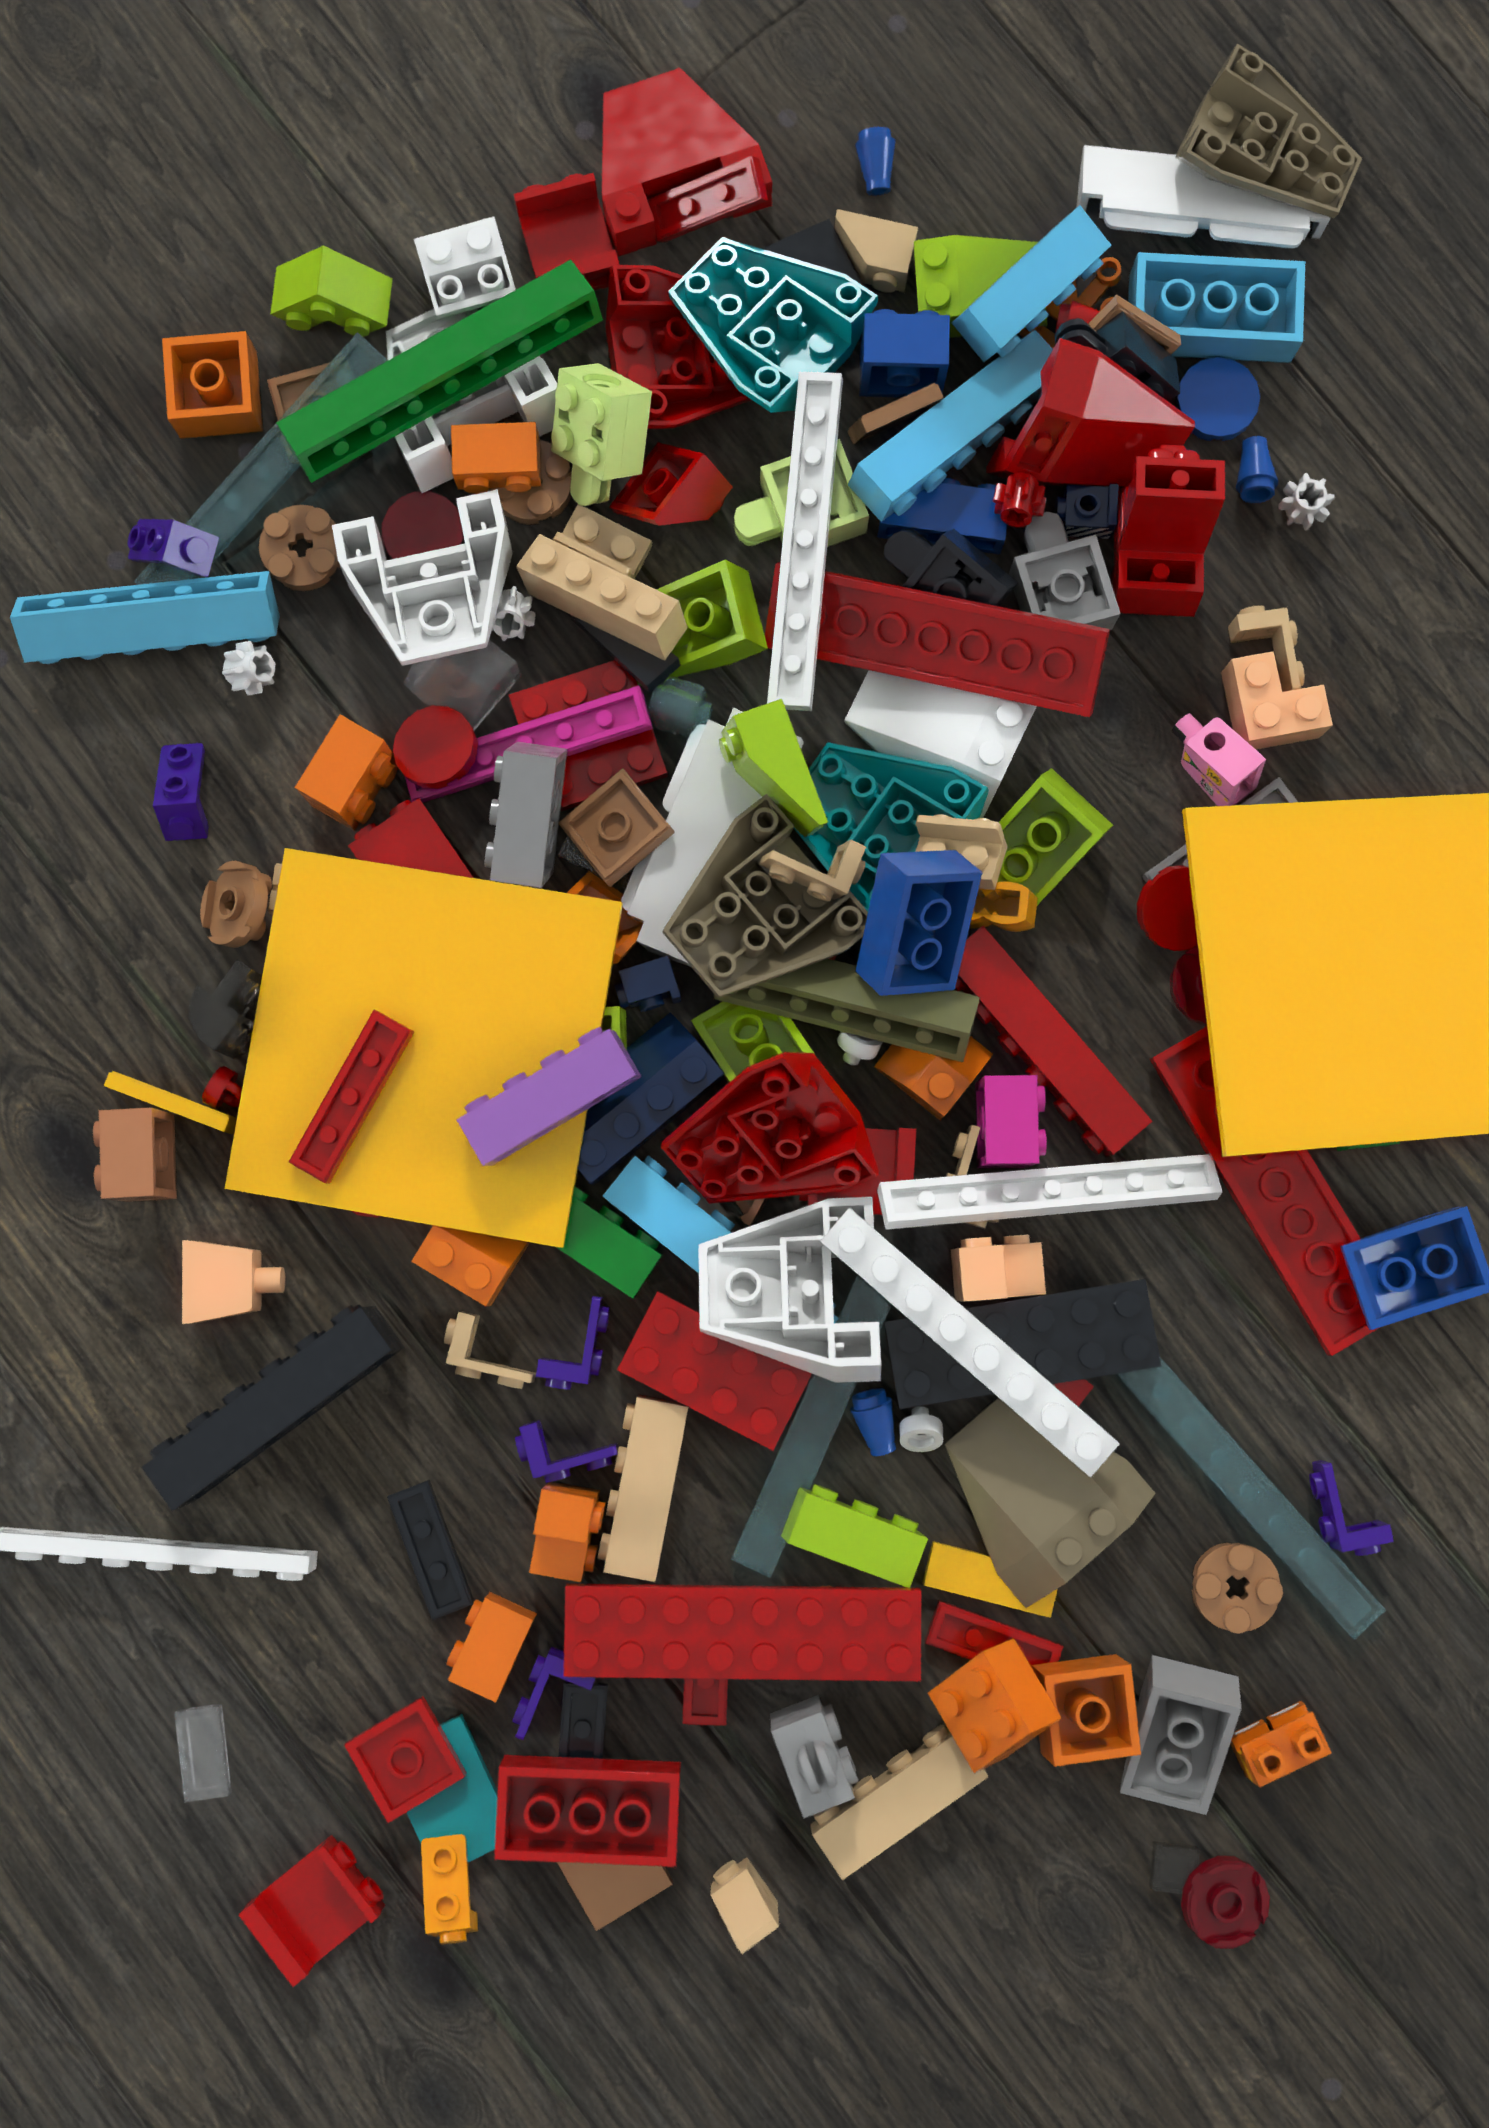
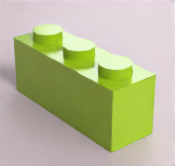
M814 1484L812 1491L799 1486L781 1537L788 1544L901 1586L911 1587L928 1541L925 1535L917 1531L919 1523L894 1514L892 1521L877 1516L879 1508L854 1499L852 1506L836 1500L839 1493Z

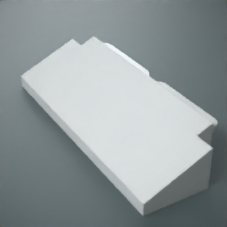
M1084 145L1082 151L1077 207L1080 205L1085 211L1089 198L1101 199L1099 218H1103L1106 226L1110 229L1190 237L1195 234L1197 229L1209 230L1211 237L1218 241L1296 248L1301 244L1302 240H1305L1310 231V221L1313 222L1311 235L1313 239H1320L1330 221L1328 216L1209 180L1176 159V155Z
M733 708L727 723L733 715L742 713V711ZM709 719L706 725L700 724L692 729L663 798V807L669 812L666 821L675 833L635 866L621 899L627 914L633 920L643 923L636 941L651 953L662 957L668 956L669 959L690 966L689 963L662 931L733 820L762 798L735 771L732 762L726 763L719 746V739L723 738L721 731L725 726ZM796 736L801 748L804 741L801 737Z

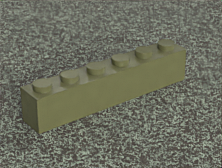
M825 959L719 999L714 994V999L960 1062H964L980 997L955 990L880 996L855 972V965L831 959Z

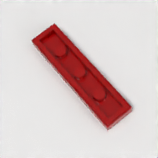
M373 1010L291 1156L289 1163L323 1183L330 1184L413 1036V1030L385 1014Z

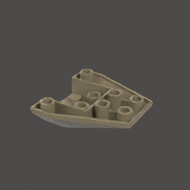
M1236 44L1202 100L1175 156L1176 159L1209 180L1331 218H1335L1339 214L1362 160L1353 148L1270 64L1262 60L1256 53L1248 51L1239 44Z
M767 794L733 820L662 931L718 999L842 954L863 938L868 911L851 891L843 898L823 901L808 894V887L795 881L791 884L783 883L772 878L768 874L769 869L759 865L762 856L773 850L817 870L789 837L794 825Z

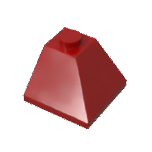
M658 442L644 460L642 474L631 477L609 508L614 513L658 526L709 520L722 507L725 497L733 486L704 453Z

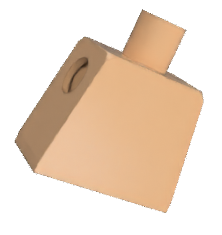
M182 1241V1324L201 1323L261 1311L262 1293H283L285 1290L284 1268L261 1267V1250L202 1241Z

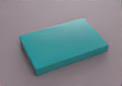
M460 1714L440 1724L464 1766L467 1772L466 1776L409 1810L407 1815L420 1843L425 1838L458 1834L466 1836L468 1862L495 1849L498 1790L463 1714Z

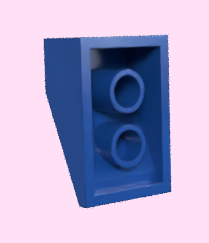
M1467 1206L1439 1211L1340 1246L1369 1330L1489 1293V1267Z

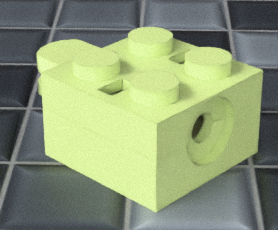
M599 363L559 368L555 392L556 403L551 433V451L573 463L570 494L574 501L582 506L607 502L610 498L612 479L642 474L652 391Z
M840 439L837 440L827 547L867 533L869 514L865 504L848 486L853 472ZM791 456L760 467V486L764 497L742 504L736 509L734 516L735 534L745 545L754 546L780 537L783 544Z

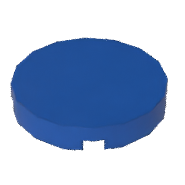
M1222 357L1203 359L1190 367L1179 383L1180 394L1176 397V408L1195 421V428L1191 433L1200 439L1212 441V439H1223L1222 441L1233 439L1246 431L1258 412L1260 393L1257 381L1248 368L1233 359Z

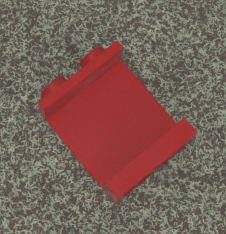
M594 173L586 175L572 174L560 182L545 186L540 184L531 185L522 192L514 194L518 217L536 278L571 259L594 291L609 287L610 268L612 265L620 264L616 250H613L598 199Z
M865 1128L879 1170L878 1177L842 1191L799 1195V1201H807V1206L828 1198L872 1197L873 1215H882L877 1192L880 1182L914 1180L916 1129L898 1128L897 1130Z
M330 1835L249 1901L239 1913V1917L292 1987L309 1974L315 1963L368 1920L370 1923L375 1921L385 1907L382 1901L384 1896L378 1884L369 1876L364 1878L355 1866L357 1860L350 1847L343 1841L338 1843L333 1835Z

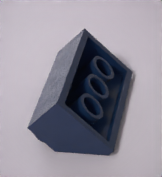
M671 1012L627 1048L628 1054L642 1077L590 1107L587 1111L578 1170L593 1186L725 1078L724 1072Z

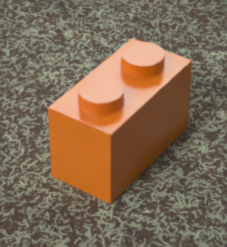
M536 422L451 425L452 475L458 489H464L467 493L478 494L489 491V488H506L511 492H526L531 487L541 486L540 437Z
M489 1592L483 1602L476 1599L465 1621V1624L471 1627L466 1641L463 1643L457 1640L447 1660L446 1665L453 1668L448 1681L496 1703L537 1613L492 1592Z

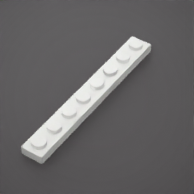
M799 372L767 699V703L782 698L786 710L812 711L843 387L841 373Z
M1209 1154L880 1182L877 1189L885 1230L1218 1200L1223 1192L1215 1164Z
M850 1207L820 1240V1242L1089 1477L1098 1470L1119 1446L1120 1443Z
M0 1527V1551L15 1552V1559L42 1560L43 1554L59 1555L58 1562L82 1564L86 1563V1557L102 1558V1565L108 1567H128L129 1561L146 1562V1569L160 1571L172 1570L173 1564L190 1565L189 1572L198 1574L216 1573V1567L232 1568L233 1575L238 1577H258L260 1571L277 1572V1579L289 1581L303 1580V1574H309L317 1567L318 1551Z

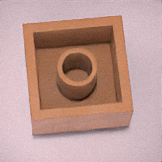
M155 1108L99 1110V1121H95L93 1126V1139L95 1146L100 1147V1165L95 1167L94 1183L97 1191H101V1199L124 1202L177 1199L174 1114Z

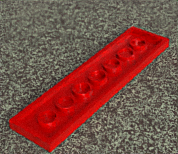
M781 562L775 564L765 629V639L769 649L773 647ZM825 571L817 659L1090 717L1093 713L1110 629Z
M1207 1026L1151 1058V1063L1205 1153L1209 1154L1213 1160L1217 1173L1327 1356L1335 1355L1379 1329H1368L1340 1248L1342 1245L1361 1238L1308 1150L1222 1157Z
M566 1584L564 1677L921 1681V1589L892 1587Z

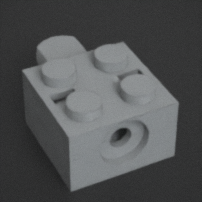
M1044 512L1042 517L1034 515L1032 522L1027 525L1023 536L1028 554L1014 557L1009 571V575L1018 582L1013 590L1020 611L1110 630L1113 629L1121 613L1097 536L1092 535L1069 542L1063 521L1058 514Z
M819 1695L770 1713L771 1732L803 1818L855 1799L852 1784L859 1781L848 1747L845 1746L839 1749L836 1742L842 1739V1735L832 1705L829 1704L823 1707Z

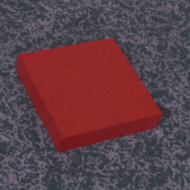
M424 1696L344 1744L387 1823H390L461 1780L467 1774Z

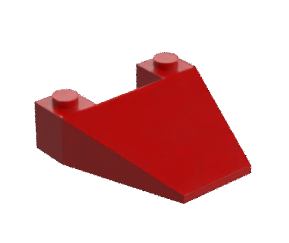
M681 68L603 93L602 203L605 222L618 257L656 244L655 220L647 201L648 197L672 190L750 156L759 158L768 201L732 216L736 218L772 206L773 181L759 144Z

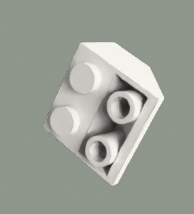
M494 217L414 239L437 320L487 306L516 290Z

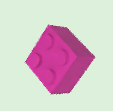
M1037 1075L982 1077L975 1083L976 1126L980 1127L976 1141L977 1168H1029L1039 1164L1040 1156L1046 1155L1047 1143L1045 1129H1039L1038 1125L1039 1112L1045 1111L1044 1086H1038Z

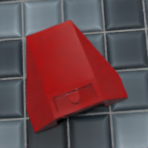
M612 265L610 268L605 326L611 370L652 391L648 429L676 428L751 400L737 390L669 298L668 291L683 275L653 265Z
M1059 338L1040 371L1042 387L1040 399L1017 439L1003 437L986 467V473L1008 479V476L1014 473H1028L1038 480L1039 485L1109 487L1110 484H1119V488H1123L1132 479V467L1136 456L1147 457L1150 450L1159 448L1161 444L1184 445L1195 428V421L1099 350Z
M783 1052L745 1068L665 1138L661 1144L662 1150L709 1204L842 1191L877 1178L879 1174L859 1110L814 1053Z

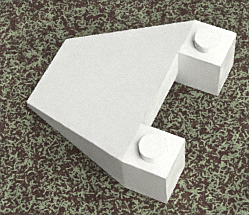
M432 309L386 331L388 360L477 312L478 309L438 320L435 310ZM540 356L395 436L407 466L422 493L453 479L452 457L447 447L452 444L451 425L493 424L519 412L524 422H536L539 437L553 430L557 382L544 359Z
M498 489L456 498L465 544L391 560L386 559L384 544L373 516L332 525L338 562L348 586L402 666L487 647L513 553Z
M872 1197L828 1198L699 1244L700 1331L836 1383L881 1381L879 1322L834 1324L831 1258L838 1256L820 1242L849 1207L874 1228Z

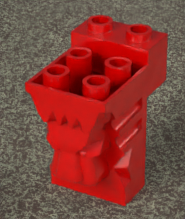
M1161 444L1159 448L1150 450L1147 457L1136 456L1132 467V479L1123 488L1118 489L1117 526L1114 530V567L1111 574V584L1120 613L1195 616L1204 593V553L1225 501V461L1202 460L1197 452L1186 450L1184 445Z

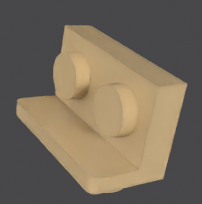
M579 504L576 506L563 532H557L553 538V541L633 579L636 578L652 548L651 540Z
M943 814L934 816L918 815L915 824L920 838L915 852L956 850L983 872L979 888L995 890L1007 850L1006 840L999 822L986 818H976L974 820L951 818Z

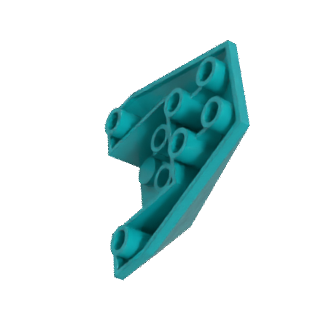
M724 237L668 291L669 298L737 390L770 413L795 411L799 372L834 373L851 356L863 332L865 313H872L878 302V295L844 273Z
M827 742L808 770L828 823L813 835L804 837L796 829L795 831L827 871L830 868L838 846L849 840L866 846L861 859L866 862L863 874L855 885L851 884L849 892L851 891L868 911L880 854L916 851L920 838L915 824L918 815L934 816L943 814L951 818L972 820L980 818L989 790L988 787L953 767Z

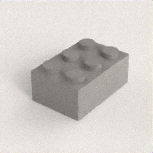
M516 742L504 750L503 756H497L494 782L500 783V792L498 799L492 800L489 815V824L495 825L496 829L494 841L488 842L485 852V867L491 868L490 881L542 888L553 875L568 749Z

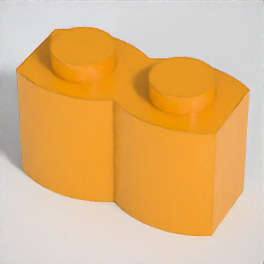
M997 882L995 890L979 888L969 928H981L982 926L987 927L993 924L1000 929L1012 932L1030 930L1035 927L1038 897L1027 887L1014 882Z

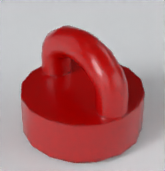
M225 1065L219 1067L203 1092V1103L215 1110L219 1109L223 1103L231 1107H239L242 1087L235 1083L238 1072Z

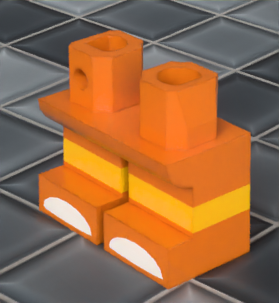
M1302 1701L1267 1716L1266 1719L1272 1731L1269 1730L1266 1722L1261 1719L1234 1732L1230 1742L1245 1776L1258 1787H1262L1332 1754L1313 1712L1309 1713Z

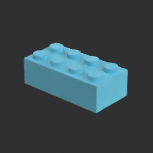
M1138 252L1129 274L1128 302L1180 334L1182 345L1171 354L1174 357H1222L1233 360L1291 363L1303 343L1306 261Z

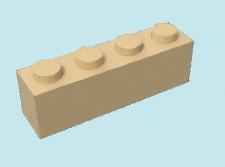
M541 534L537 536L516 566L528 594L664 661L688 628L679 600Z
M638 1395L635 1404L627 1403L623 1429L630 1430L627 1447L619 1446L614 1470L616 1473H622L619 1491L612 1489L610 1491L606 1516L614 1517L611 1534H602L598 1559L605 1560L604 1573L656 1582L689 1407L679 1402Z
M944 1724L928 1732L922 1739L925 1744L912 1753L904 1750L895 1755L886 1764L888 1770L875 1779L869 1775L857 1782L852 1787L855 1799L814 1814L815 1821L811 1823L812 1836L842 1880L989 1777L985 1768L973 1773L949 1729Z

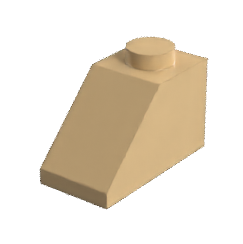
M837 209L834 229L850 262L863 282L872 285L875 289L882 292H894L895 290L905 292L918 227Z
M747 1857L738 1864L735 1860H731L716 1871L713 1875L715 1881L711 1883V1897L741 1954H743L779 1927L778 1901Z

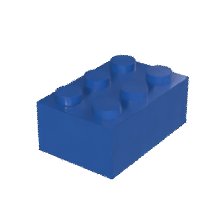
M956 850L881 853L855 972L880 996L955 990L983 872Z

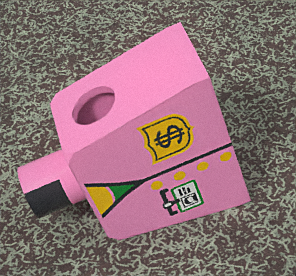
M1189 713L1175 724L1172 732L1185 745L1181 759L1183 768L1217 806L1237 805L1257 788L1266 759L1221 718L1216 717L1203 727Z

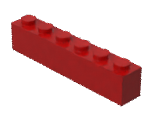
M982 926L966 940L955 991L963 990L966 994L980 997L976 1017L984 1025L990 1022L1001 1034L997 1037V1040L1004 1050L1012 1057L1018 1054L1028 1065V1068L1025 1070L1027 1075H1037L1038 1086L1047 1087L1057 1099L1053 1102V1105L1060 1115L1068 1122L1074 1119L1084 1130L1081 1138L1086 1145L1097 1155L1101 1152L1106 1157L1114 1155L1147 1127L1152 1120L988 930Z

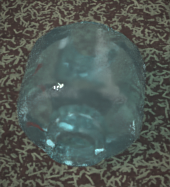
M670 677L663 685L660 684L655 687L650 701L649 715L654 717L657 729L689 738L697 725H706L708 719L710 720L713 703L706 702L707 691L703 685Z

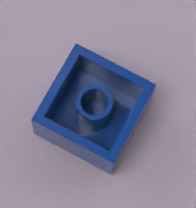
M889 309L865 313L860 347L859 396L905 397L933 383L935 385L938 384L941 393H943L949 367L950 315H939V313L931 310L919 311L916 314H897Z

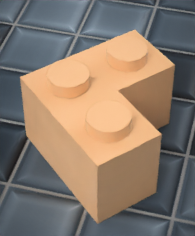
M1274 651L1233 658L1221 672L1232 728L1256 750L1317 739L1333 726L1324 685L1282 692Z
M1029 1234L1003 1236L1004 1245L993 1246L991 1237L960 1240L961 1248L951 1249L955 1300L964 1302L1046 1294L1041 1242L1030 1243Z

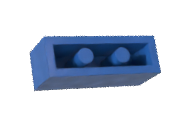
M945 478L930 493L925 489L918 493L915 503L902 515L898 516L894 512L884 521H880L877 537L889 539L894 533L911 528L935 545L942 534L955 529L981 552L1000 554L1005 542L1007 524L1002 521L1000 514L994 513L996 503L993 502L996 485L981 484L977 487L961 485L957 480Z

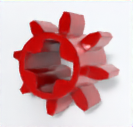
M1019 472L1008 476L1006 485L1002 483L996 484L993 502L996 503L994 513L1000 514L1002 521L1007 525L1013 527L1029 525L1032 522L1033 515L1042 517L1044 514L1047 499L1044 497L1045 486H1039L1038 480L1028 473Z

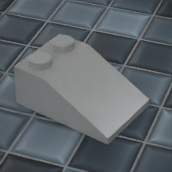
M1152 1655L1136 1711L1141 1755L1126 1757L1120 1793L1207 1815L1242 1709L1239 1677Z

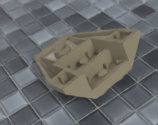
M999 1397L944 1443L996 1573L1025 1608L1072 1579L1135 1522L1156 1494L1129 1461L1114 1451L1098 1470L1089 1477Z

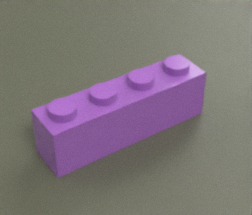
M601 1027L595 1028L578 1039L580 1046L566 1055L563 1050H559L544 1058L540 1062L541 1070L529 1077L523 1072L502 1084L505 1091L494 1098L489 1099L488 1095H484L464 1107L467 1114L458 1118L457 1122L483 1166H493L641 1078V1074L616 1031L608 1029L603 1032Z

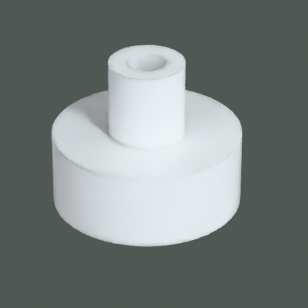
M840 1031L837 1038L838 1045L845 1051L843 1060L850 1065H858L860 1059L870 1060L875 1058L882 1045L881 1041Z
M918 1406L913 1408L912 1415L904 1418L899 1424L900 1444L905 1449L913 1452H928L939 1448L943 1443V1424L941 1420L929 1415V1410L926 1407Z

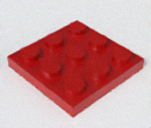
M614 660L509 694V698L519 725L638 686V684ZM653 729L567 756L561 811L579 806L622 768L637 786L668 777Z

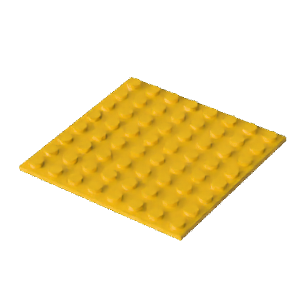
M1489 793L1184 808L1182 814L1222 1157L1489 1134Z
M285 848L225 1189L564 1248L588 1109L493 1166H483L457 1119L467 1114L464 1107L470 1102L484 1095H488L489 1099L494 1098L505 1091L502 1084L523 1072L529 1077L542 1069L540 1062L547 1056L559 1050H563L566 1055L580 1046L578 1039L595 1028L601 1027L602 1029L623 902ZM373 1010H377L413 1030L414 1034L330 1184H325L289 1163V1160Z

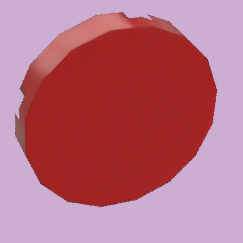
M432 705L417 710L404 720L395 735L393 754L397 767L410 782L426 789H441L449 786L447 783L454 781L456 778L460 780L469 772L476 760L478 741L473 727L461 712L448 706Z
M1184 865L1166 867L1158 872L1160 874L1156 875L1152 880H1148L1143 886L1137 901V921L1146 936L1149 937L1148 939L1155 945L1173 951L1189 950L1198 945L1189 867Z

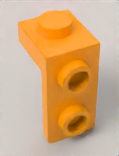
M458 1834L425 1838L421 1842L425 1934L433 1937L439 1936L440 1944L467 1941L466 1933L478 1932L477 1912L470 1909L466 1836Z

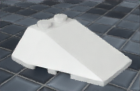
M868 670L844 722L875 752L953 767L988 787L989 792L980 818H984L1037 706Z

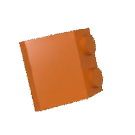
M433 1225L411 1262L482 1305L492 1306L530 1242Z

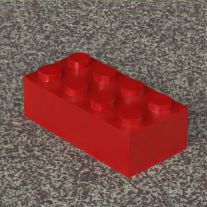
M657 1291L617 1369L625 1375L772 1451L779 1441L812 1373L701 1332L700 1312L660 1291Z
M504 1755L499 1765L494 1860L676 1867L681 1762Z

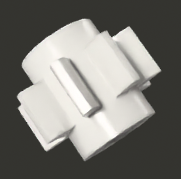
M1304 473L1299 480L1298 486L1291 481L1287 483L1283 492L1288 497L1282 499L1278 505V509L1286 511L1288 516L1286 524L1290 525L1293 522L1303 524L1304 530H1308L1313 524L1314 518L1324 522L1330 514L1325 507L1335 498L1333 494H1327L1324 486L1326 480L1324 478L1318 481L1310 479L1308 473Z
M516 586L502 591L492 631L494 630L496 634L501 636L502 641L516 636L523 639L525 636V625L534 626L536 613L530 611L532 597H524L517 591Z
M251 641L236 643V650L224 653L226 660L223 665L222 674L232 685L233 691L245 689L247 696L262 693V686L274 683L272 677L275 672L276 663L266 651L267 647L265 645L253 647Z

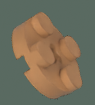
M540 440L542 482L540 487H531L530 491L511 492L506 488H490L491 491L498 489L504 515L515 522L532 525L539 524V520H545L550 516L553 519L563 512L571 499V470L569 461L552 452L549 442Z
M294 505L286 507L278 513L270 514L264 521V529L259 540L260 557L265 568L277 581L282 582L284 586L292 590L309 591L324 586L331 580L330 576L335 573L337 567L340 569L332 525L336 523L325 510L309 505ZM300 539L313 543V548L306 549V556L299 557L298 553L292 550V546L297 544V541Z
M239 861L226 862L218 869L223 873L217 882L209 880L204 890L200 917L202 926L210 929L212 936L208 938L211 942L230 948H238L245 945L249 940L258 941L263 936L266 929L264 917L267 909L268 895L272 888V881L269 875L261 873L253 865Z
M1222 1543L1208 1549L1195 1564L1192 1574L1194 1576L1192 1582L1193 1601L1199 1612L1213 1625L1239 1634L1259 1628L1275 1613L1278 1603L1283 1596V1587L1280 1584L1279 1574L1275 1565L1262 1551L1246 1544ZM1231 1576L1237 1580L1245 1578L1246 1584L1243 1587L1245 1590L1243 1596L1233 1595L1230 1598L1227 1596L1226 1592L1230 1588L1226 1582Z

